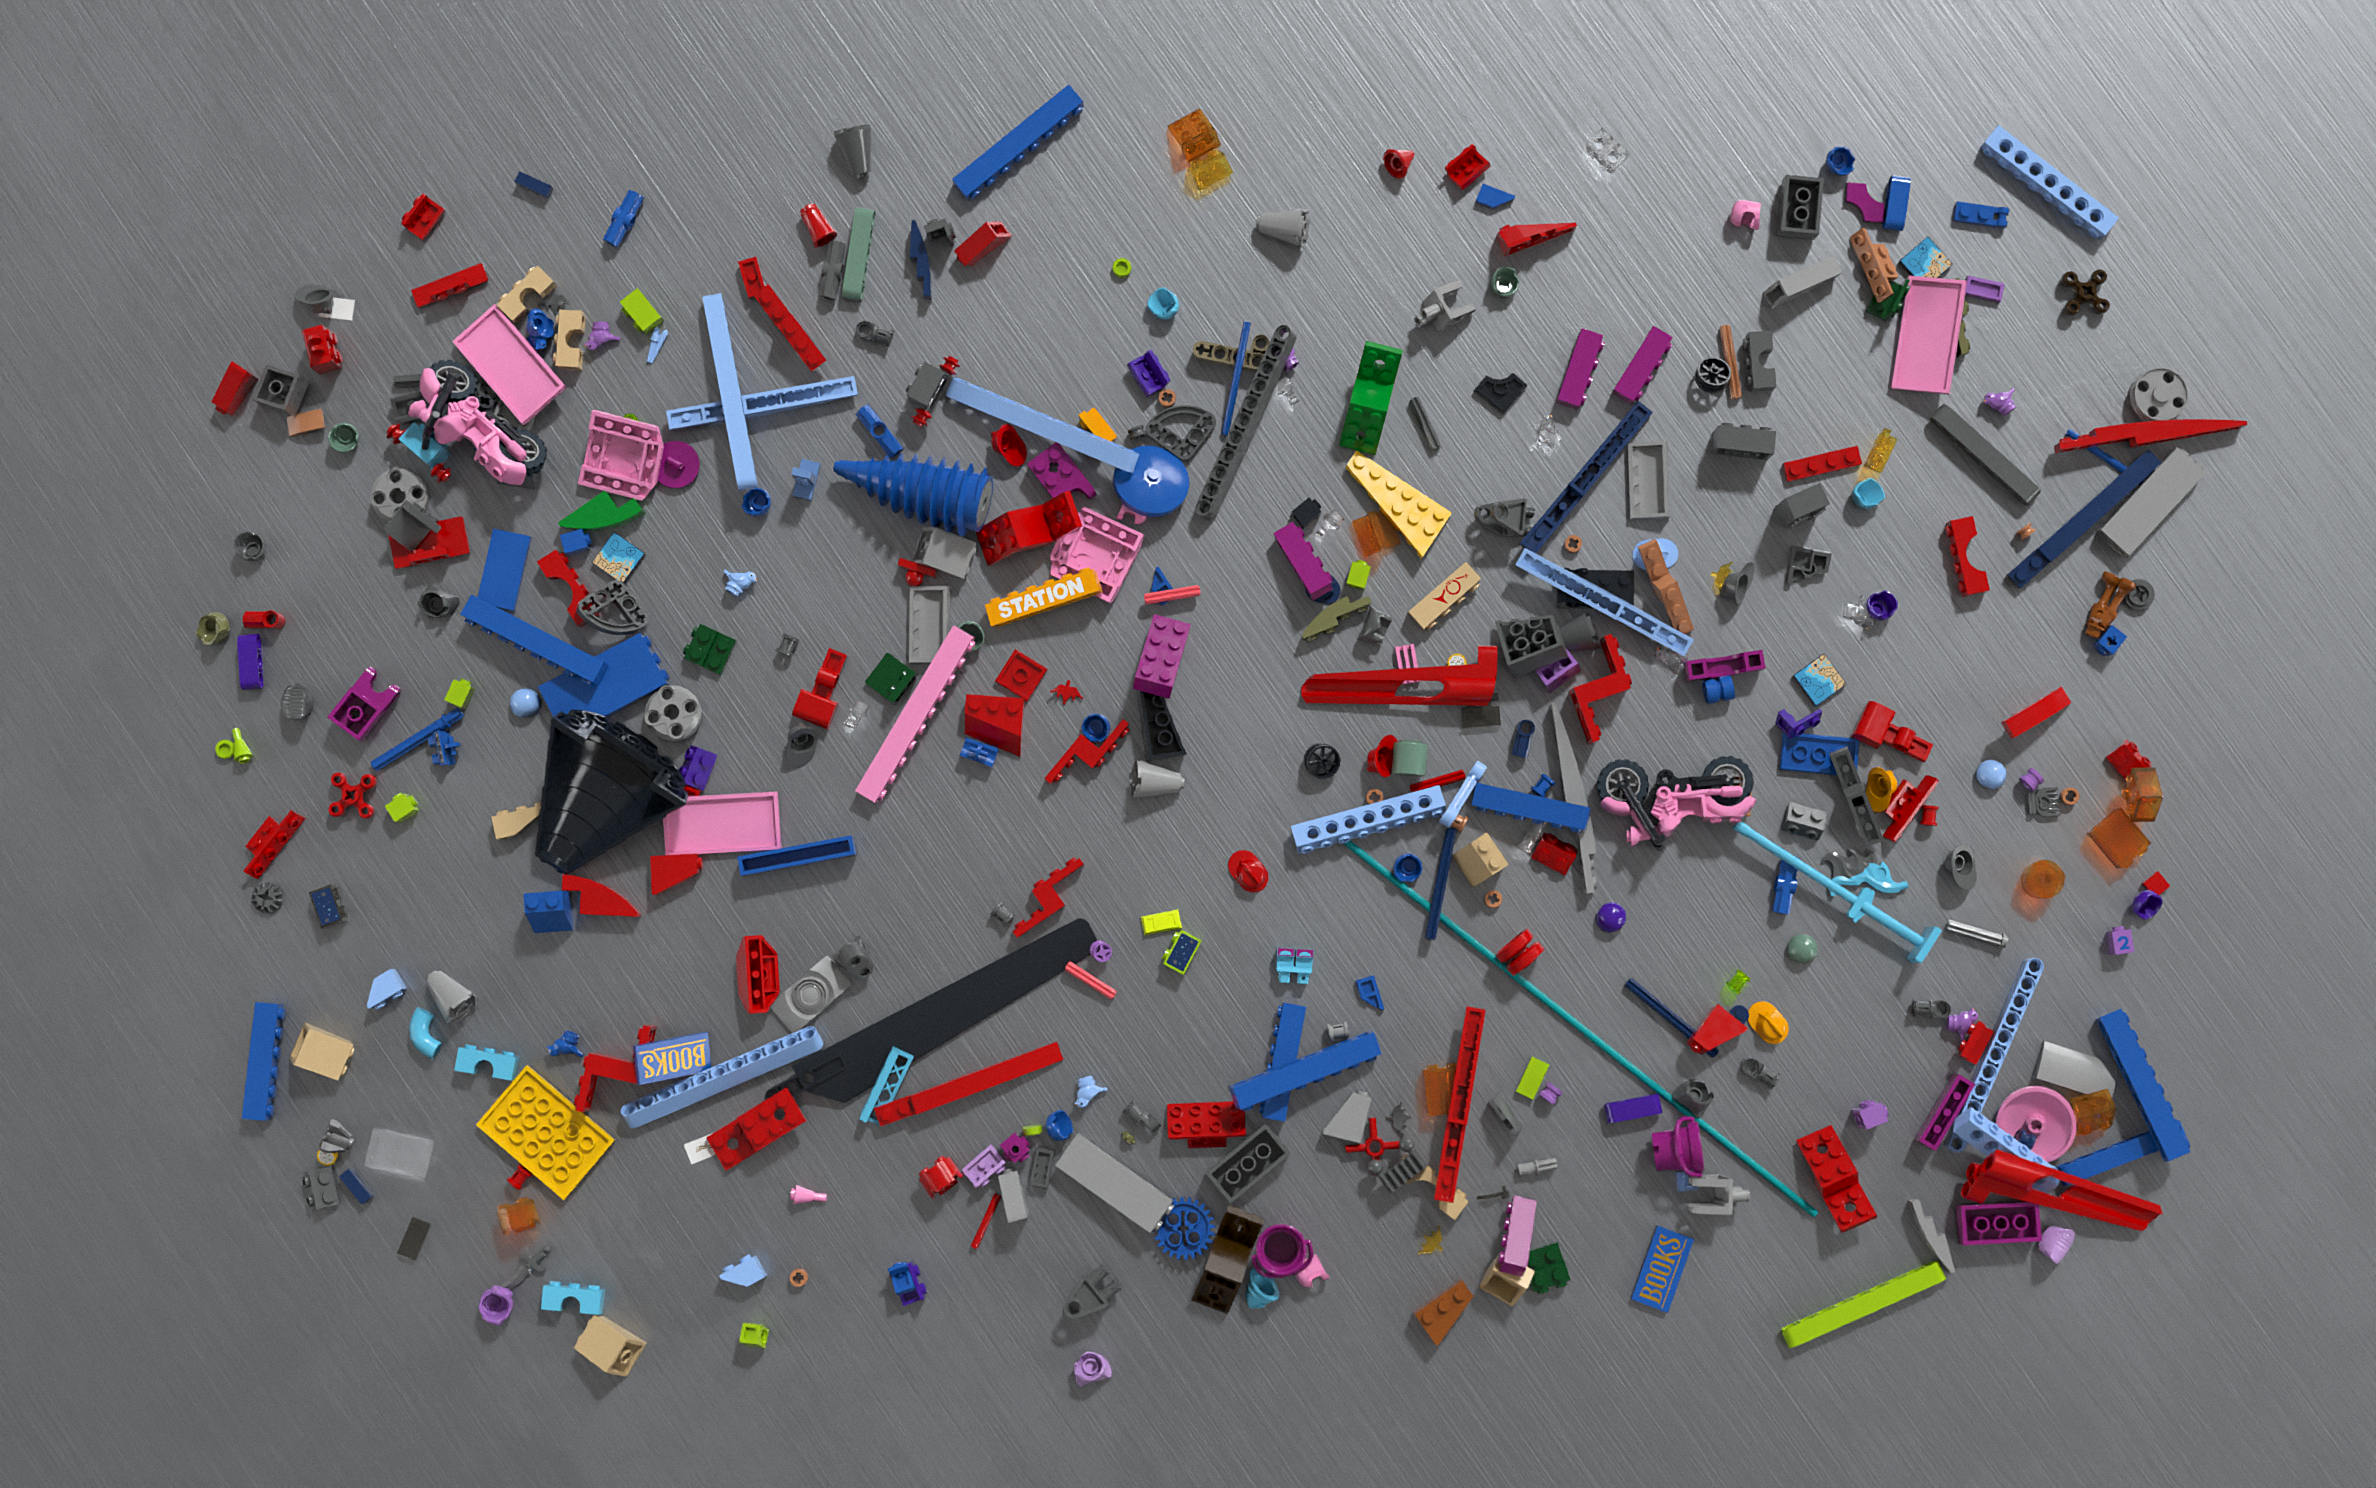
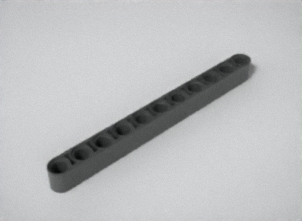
M1280 325L1276 328L1196 503L1195 509L1197 514L1205 519L1211 520L1216 517L1296 342V333L1287 325ZM1289 332L1288 337L1283 339V335ZM1281 349L1280 354L1275 356V352ZM1273 367L1272 372L1267 374L1268 368ZM1265 384V388L1259 391V387ZM1257 401L1256 407L1251 409L1252 403ZM1249 419V423L1243 426L1244 421ZM1241 436L1240 442L1235 444L1236 438ZM1233 453V458L1227 461L1228 456ZM1225 471L1224 477L1220 478V473ZM1217 488V493L1212 496V491ZM1209 506V511L1204 513V508Z

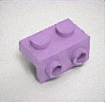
M991 1144L967 1164L962 1171L974 1184L975 1188L978 1186L982 1188L991 1181L988 1178L993 1173L998 1175L1005 1168L1003 1164L1006 1161Z

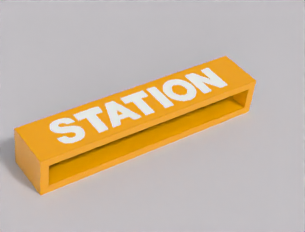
M1087 567L1079 570V573L1072 575V573L1065 574L1057 581H1054V579L1044 581L1043 585L1036 587V585L1026 587L1025 591L1018 593V591L1008 593V597L1000 599V597L989 600L990 603L985 604L991 627L998 628L1103 592L1097 572Z

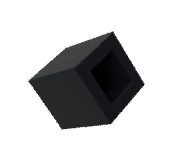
M1309 497L1291 512V515L1304 529L1321 515L1320 509L1322 507L1315 499L1311 500Z

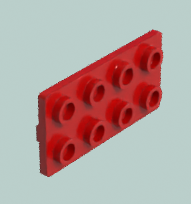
M459 516L438 521L437 523L442 527L439 532L435 533L433 530H430L413 551H410L388 535L395 568L400 569L469 554L470 547L464 518Z
M1233 1101L1167 1105L1168 1139H1188V1149L1227 1147V1137L1246 1136L1245 1111L1235 1108Z

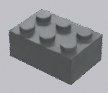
M1785 175L1781 185L1777 236L1816 239L1820 230L1824 178Z
M1722 423L1712 433L1710 454L1768 460L1774 455L1776 431H1771L1769 427L1752 429L1750 425L1734 427L1732 423Z
M1818 483L1785 498L1775 506V509L1783 527L1790 526V528H1794L1806 519L1809 521L1818 517L1822 512L1826 511L1825 507L1830 502L1821 483Z

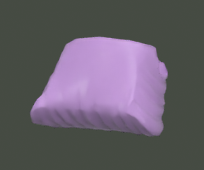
M2051 1226L2041 1235L2042 1241H2039V1250L2052 1262L2058 1264L2072 1246L2075 1233L2070 1229Z
M1085 1352L1074 1364L1075 1379L1080 1387L1112 1376V1370L1108 1361L1102 1355L1093 1352Z

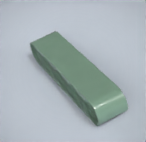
M855 208L842 298L862 300L875 210Z

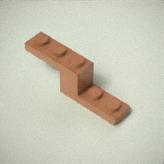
M1653 539L1638 546L1654 594L1664 604L1671 627L1684 634L1694 630L1678 582L1668 572L1658 541Z

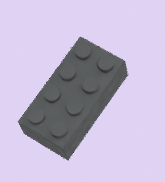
M1264 1123L1206 1171V1174L1231 1204L1291 1153L1269 1126Z

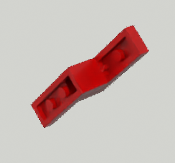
M769 284L753 295L811 372L827 361Z
M1123 719L1100 748L1080 734L1044 779L1050 784L1053 782L1057 783L1063 776L1061 773L1065 767L1069 769L1075 762L1073 758L1075 755L1090 768H1099L1105 761L1103 757L1106 753L1109 752L1111 754L1117 747L1115 742L1120 737L1123 739L1130 731L1128 729L1129 723Z
M1073 857L1065 863L1066 867L1060 871L1057 868L1049 874V879L1046 881L1041 879L1033 885L1034 889L1032 892L1044 910H1036L1030 915V920L1027 922L1022 920L1014 926L1016 929L1013 933L1017 938L1066 906L1053 886L1084 865L1080 858L1076 860Z

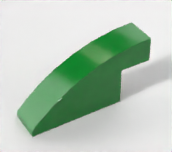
M604 490L559 521L558 524L567 530L600 531L624 525L642 516L645 512L634 498L618 508L609 493Z

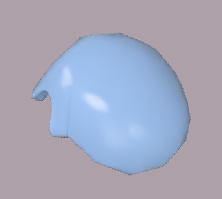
M519 689L515 691L510 697L512 713L523 718L536 715L541 708L539 694L532 689Z
M1986 760L1977 768L1976 778L1983 787L1993 790L2002 786L2005 782L2006 769L1999 761Z

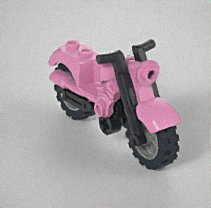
M440 360L438 363H433L431 367L424 369L420 378V391L430 406L427 409L424 400L416 401L410 406L408 412L409 416L420 418L426 423L422 434L421 448L423 450L429 449L431 434L434 431L435 440L439 444H447L455 440L460 442L463 438L469 439L477 450L474 460H479L488 472L500 482L522 485L526 475L531 477L534 473H539L547 457V447L544 446V441L540 440L537 434H532L529 430L524 431L521 428L515 430L505 420H501L492 412L494 401L489 395L480 394L477 398L474 397L478 387V380L475 378V373L470 371L468 366H463L458 361Z
M1721 756L1718 759L1712 760L1705 767L1700 777L1677 778L1672 771L1663 769L1657 774L1653 802L1649 808L1644 809L1642 803L1645 801L1649 789L1648 776L1645 770L1634 761L1618 759L1615 762L1608 763L1601 770L1598 777L1597 790L1601 798L1600 806L1605 811L1617 816L1630 815L1637 828L1630 826V831H1627V842H1631V847L1635 846L1639 841L1650 839L1653 846L1658 851H1662L1664 849L1662 843L1674 833L1681 819L1685 816L1696 815L1701 817L1702 821L1710 820V823H1721L1722 820H1730V823L1741 822L1743 816L1749 813L1756 803V799L1750 797L1754 784L1753 773L1750 771L1749 766L1742 762L1743 760L1736 759L1734 756ZM1725 769H1732L1734 771L1730 776H1727ZM1722 770L1723 775H1715L1718 771ZM1621 772L1629 773L1628 777L1623 779ZM1618 773L1620 781L1611 779V777ZM1738 773L1741 780H1734V775ZM1634 776L1637 783H1629L1630 778ZM1667 778L1668 784H1664L1662 779ZM1609 782L1616 784L1617 787L1609 790ZM1733 784H1742L1741 786H1733ZM1632 787H1637V791L1634 792ZM1617 791L1620 796L1616 798L1611 793Z

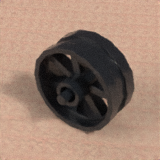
M1707 357L1698 364L1694 376L1695 382L1705 392L1718 393L1727 386L1731 377V369L1727 362L1721 358Z
M1326 743L1311 745L1304 755L1306 770L1319 779L1332 777L1340 767L1341 759L1339 753L1335 748ZM1321 748L1320 754L1317 755L1315 751ZM1325 748L1331 749V751L1325 755ZM1334 754V761H1329L1328 758ZM1311 756H1315V761L1310 762ZM1318 764L1313 772L1310 766ZM1329 764L1332 765V768L1330 770L1327 769ZM1321 767H1323L1325 773L1318 774Z

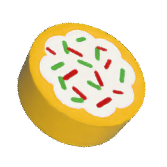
M1453 654L1447 660V666L1467 664L1465 657L1461 654Z
M317 1152L318 1161L326 1166L332 1165L338 1158V1152Z

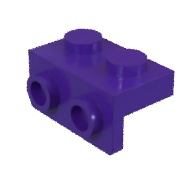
M1151 349L1143 356L1127 364L1128 369L1146 397L1164 389L1170 382L1168 373L1163 369L1158 357Z
M691 745L685 752V761L683 766L679 768V771L687 785L704 791L717 755Z
M913 1261L908 1262L907 1265L916 1290L899 1295L903 1306L926 1298L925 1294H927L924 1282L920 1283L918 1277L921 1275L917 1264L914 1265Z

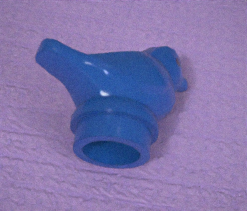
M565 1030L561 1038L557 1039L553 1045L546 1047L551 1056L576 1054L583 1057L584 1055L576 1046L579 1042V1035L569 1030Z

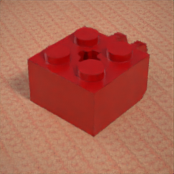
M323 325L301 331L311 369L318 374L342 369L341 362H343L340 351H337L336 348L338 340L335 333H332L330 329Z

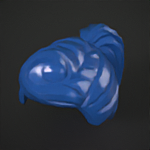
M531 309L528 313L526 325L529 333L526 340L538 351L544 349L547 344L546 339L554 335V321L547 317L542 310Z

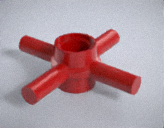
M1376 1117L1368 1118L1370 1137L1365 1141V1144L1345 1145L1346 1153L1366 1152L1367 1155L1372 1157V1160L1379 1161V1156L1384 1153V1150L1400 1149L1399 1141L1384 1142L1377 1136ZM1378 1142L1380 1149L1377 1152H1371L1369 1149L1370 1143Z

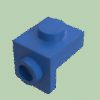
M898 1262L888 1268L897 1296L916 1290L906 1262Z

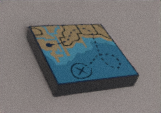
M1928 236L1899 261L1910 276L1938 278L1953 265Z
M613 532L592 563L614 579L625 584L646 554Z
M1825 653L1793 675V678L1815 707L1847 684Z

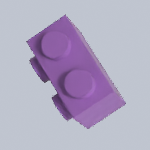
M1869 1099L1860 1102L1859 1107L1852 1109L1858 1128L1869 1129L1888 1122V1110L1880 1102L1870 1101Z

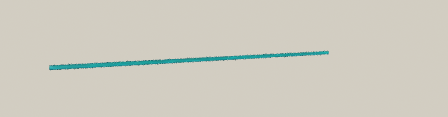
M1351 840L1347 843H1342L1430 913L1431 904L1404 882L1399 881L1394 874ZM1441 912L1439 921L1682 1114L1694 1117L1701 1129L1813 1218L1818 1214L1815 1208L1704 1120L1697 1118L1685 1105L1673 1100L1670 1093L1518 973L1512 976L1506 969L1507 964L1505 962L1501 963L1495 954Z

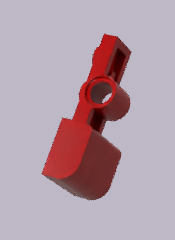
M831 648L828 649L824 662L817 673L812 692L805 689L800 690L792 716L829 730L839 705L838 702L830 699L848 655Z
M1868 701L1851 737L1875 749H1878L1883 742L1923 763L1926 762L1934 744L1916 736V733L1910 728L1898 727L1891 722L1896 714L1894 710L1880 703Z

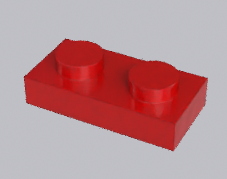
M756 256L738 261L749 299L755 298L753 295L765 287Z

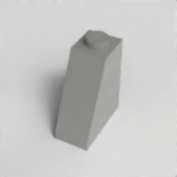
M1357 1090L1356 1093H1351L1324 1127L1322 1133L1361 1143L1372 1098L1368 1097L1367 1092Z
M1013 1168L1002 1170V1174L998 1175L1008 1223L1028 1218L1029 1212L1018 1170L1013 1171Z

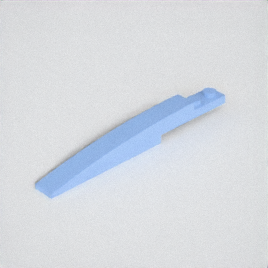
M851 376L741 396L745 419L857 396L858 393L855 377ZM722 401L666 411L670 431L706 424L726 423Z
M1524 548L1515 564L1682 656H1685L1694 640L1654 616Z

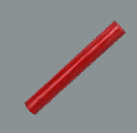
M994 1193L971 1243V1247L978 1249L1001 1195Z

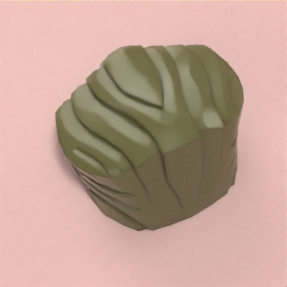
M212 612L200 618L199 627L195 633L203 641L202 644L204 645L218 644L228 637L230 632L229 622L223 614Z

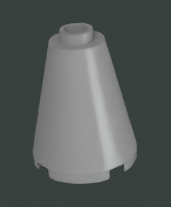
M1308 209L1262 213L1261 216L1257 217L1256 227L1259 228L1261 233L1298 247H1304L1305 244L1302 242L1307 240L1310 227V219L1306 218V214H1310Z
M1135 760L1131 770L1133 779L1130 780V795L1132 798L1179 793L1180 789H1183L1184 778H1181L1180 773L1141 760Z
M433 971L427 976L426 984L444 1020L448 1024H450V1021L453 1023L460 1021L471 1012L469 1008L472 1005H477V996L444 972Z

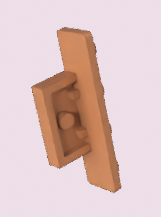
M1861 228L1850 236V240L1877 302L1882 303L1893 295L1889 281H1894L1899 276L1885 244H1872L1866 229Z

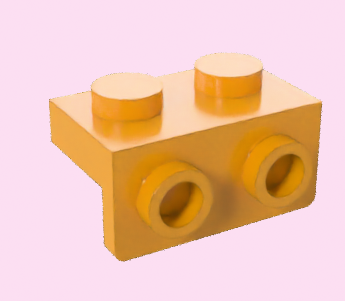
M1092 408L1087 413L1083 411L1078 415L1080 420L1078 423L1083 430H1088L1090 433L1111 442L1117 438L1115 432L1095 408Z

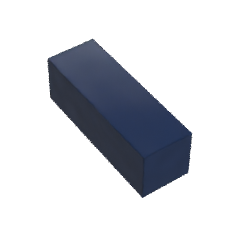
M520 171L514 181L517 185L549 199L553 191L551 185Z
M352 1168L347 1169L339 1176L361 1205L374 1197Z

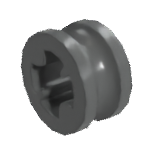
M1139 425L1129 429L1130 439L1136 440L1145 436L1144 426Z

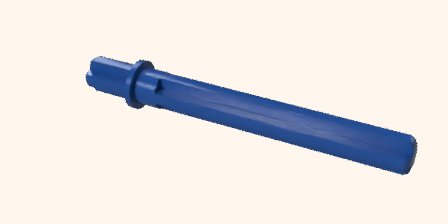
M456 708L446 715L442 714L440 719L372 760V768L375 771L380 770L428 740L429 737L434 735L433 732L442 731L447 727L451 728L453 723L464 717L462 710Z

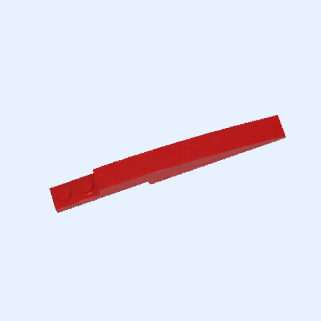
M2181 419L2112 425L2095 428L2089 434L2078 436V439L2071 440V437L2060 439L2059 443L2054 446V451L2056 454L2129 441L2130 448L2241 429L2247 425V421Z
M1466 1006L1439 1159L1440 1163L1434 1200L1454 1203L1485 1009Z
M1056 1041L874 1107L881 1127L1063 1060Z

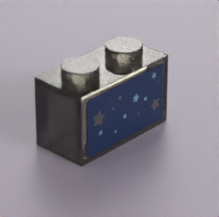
M330 884L309 892L321 929H328L348 921V910L345 905H342L340 899L342 898V893L339 887Z

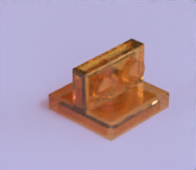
M1374 510L1368 512L1366 516L1352 521L1364 557L1401 544L1395 527L1382 511L1375 512Z

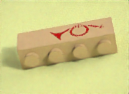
M1465 562L1407 614L1422 631L1425 628L1430 630L1437 623L1435 620L1440 615L1443 618L1451 611L1449 607L1454 603L1456 605L1460 604L1466 598L1464 596L1465 593L1468 591L1472 593L1480 586L1478 582L1481 578Z

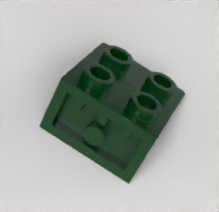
M1906 278L1901 284L1889 281L1893 295L1882 303H1878L1875 295H1873L1866 312L1884 321H1887L1890 317L1893 318L1903 304L1900 301L1909 292L1911 287L1908 285L1910 279Z
M886 653L865 683L896 705L918 674L890 653Z

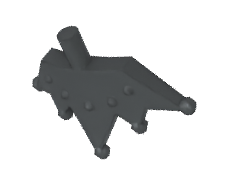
M554 290V296H546L538 306L546 305V309H549L551 306L555 311L554 314L557 315L560 305L561 308H564V303L568 305L570 303L567 302L563 295H557L558 290Z
M1401 1101L1393 1109V1116H1387V1119H1393V1127L1404 1135L1402 1127L1406 1126L1403 1121L1412 1116L1403 1113L1406 1108H1401V1104H1403V1101Z

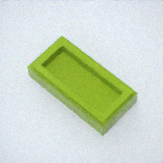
M1531 1056L1515 1092L1534 1100L1549 1064Z

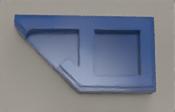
M1482 184L1476 203L1494 209L1504 203L1513 201L1515 195Z
M1157 566L1151 588L1152 593L1173 589ZM1169 601L1159 602V604H1160L1161 607H1162L1163 605H1165V604L1168 603Z

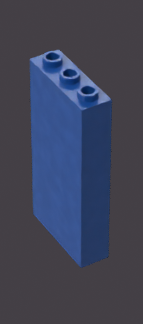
M638 633L595 656V658L608 665L598 686L593 683L589 686L580 681L581 677L575 675L573 678L565 673L538 686L553 717L561 711L568 714L570 710H584L601 714L608 718L654 694L661 687L669 686L667 681L670 679L665 669L662 670L659 663H661V660L657 653H653L650 649L652 643L648 636Z

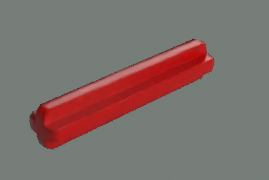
M1458 770L1411 784L1410 791L1412 793L1438 785L1440 787L1462 781L1466 776L1463 770Z

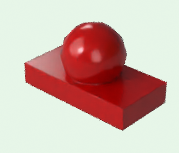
M899 558L897 565L908 570L905 574V580L908 585L919 586L922 584L924 576L936 578L937 572L935 569Z

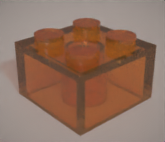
M2155 767L2132 768L2130 775L2126 778V787L2122 790V797L2126 800V812L2130 815L2131 822H2155L2163 800Z

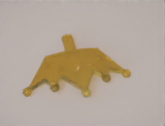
M1733 561L1720 566L1718 573L1714 571L1711 573L1717 576L1715 584L1719 588L1720 593L1723 583L1729 575L1728 573L1733 572V570L1729 569Z
M1438 1225L1437 1233L1432 1231L1433 1237L1423 1236L1426 1239L1427 1245L1422 1244L1424 1250L1419 1251V1254L1432 1253L1436 1248L1440 1251L1443 1250L1439 1245L1442 1241L1440 1225Z

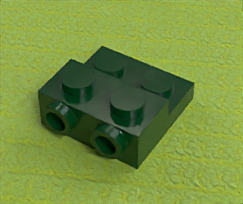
M705 625L695 626L691 633L693 640L691 644H687L684 648V659L722 675L737 640Z
M1558 1242L1529 1250L1527 1266L1535 1271L1530 1281L1533 1292L1537 1291L1538 1294L1549 1291L1548 1287L1556 1285V1288H1561L1568 1285L1567 1281L1571 1279Z

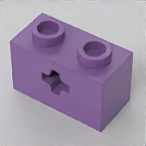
M1568 650L1567 658L1543 666L1536 671L1540 681L1550 693L1581 671L1579 664Z

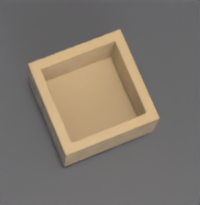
M1498 1254L1486 1269L1478 1288L1513 1307L1527 1290L1535 1271L1527 1266L1523 1277L1500 1272L1501 1264L1498 1263Z

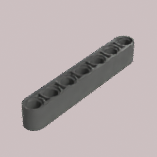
M1942 404L1930 417V421L2020 503L2029 506L2041 493L2040 488L1948 405Z

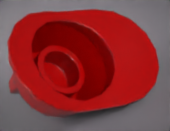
M1005 424L999 430L990 434L993 450L1003 455L1010 465L1016 467L1021 466L1027 458L1026 445L1012 425Z
M1393 735L1384 736L1378 747L1369 751L1367 771L1378 773L1382 777L1391 775L1393 744L1398 742L1396 737Z
M1239 850L1232 854L1228 862V868L1239 885L1251 893L1263 890L1269 878L1266 868L1259 859L1247 850Z

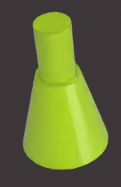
M232 729L234 761L239 762V764L247 763L253 757V754L242 739L240 729Z

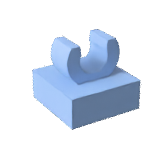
M1684 1171L1675 1172L1678 1192L1698 1190V1186L1689 1184V1176Z

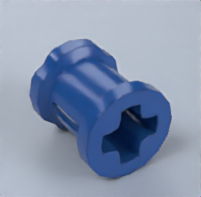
M1541 774L1540 780L1535 786H1531L1530 789L1537 796L1545 797L1546 792L1556 783L1547 775Z

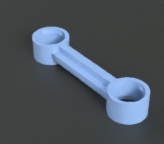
M1477 760L1441 817L1440 823L1448 828L1451 826L1487 766Z

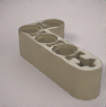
M1256 335L1252 342L1251 351H1245L1243 371L1257 372L1258 367L1253 366L1252 361L1254 359L1262 361L1270 343L1266 335ZM1199 341L1194 344L1193 356L1197 361L1235 368L1233 358L1237 355L1238 348ZM1264 341L1266 346L1260 349L1256 346V343ZM1200 348H1204L1202 355H1199L1198 352ZM1218 351H1222L1225 354V357L1223 359H1217L1215 357V353Z

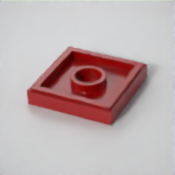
M1015 649L995 682L1028 702L1048 669Z

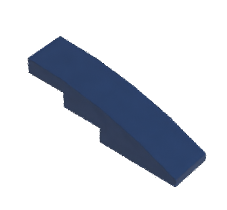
M911 220L910 260L911 262H917L916 277L918 281H924V299L932 300V277L929 258L915 220Z

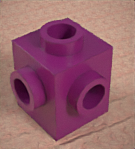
M1016 1132L1000 1144L1004 1150L1002 1154L1009 1162L1013 1161L1015 1163L1019 1161L1021 1163L1029 1156L1027 1152L1030 1150L1028 1147L1030 1143L1024 1136L1020 1138ZM1018 1146L1019 1152H1015L1013 1147Z

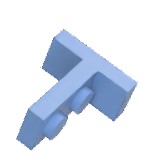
M801 459L800 467H793L791 475L796 481L793 497L812 501L821 466L820 463Z

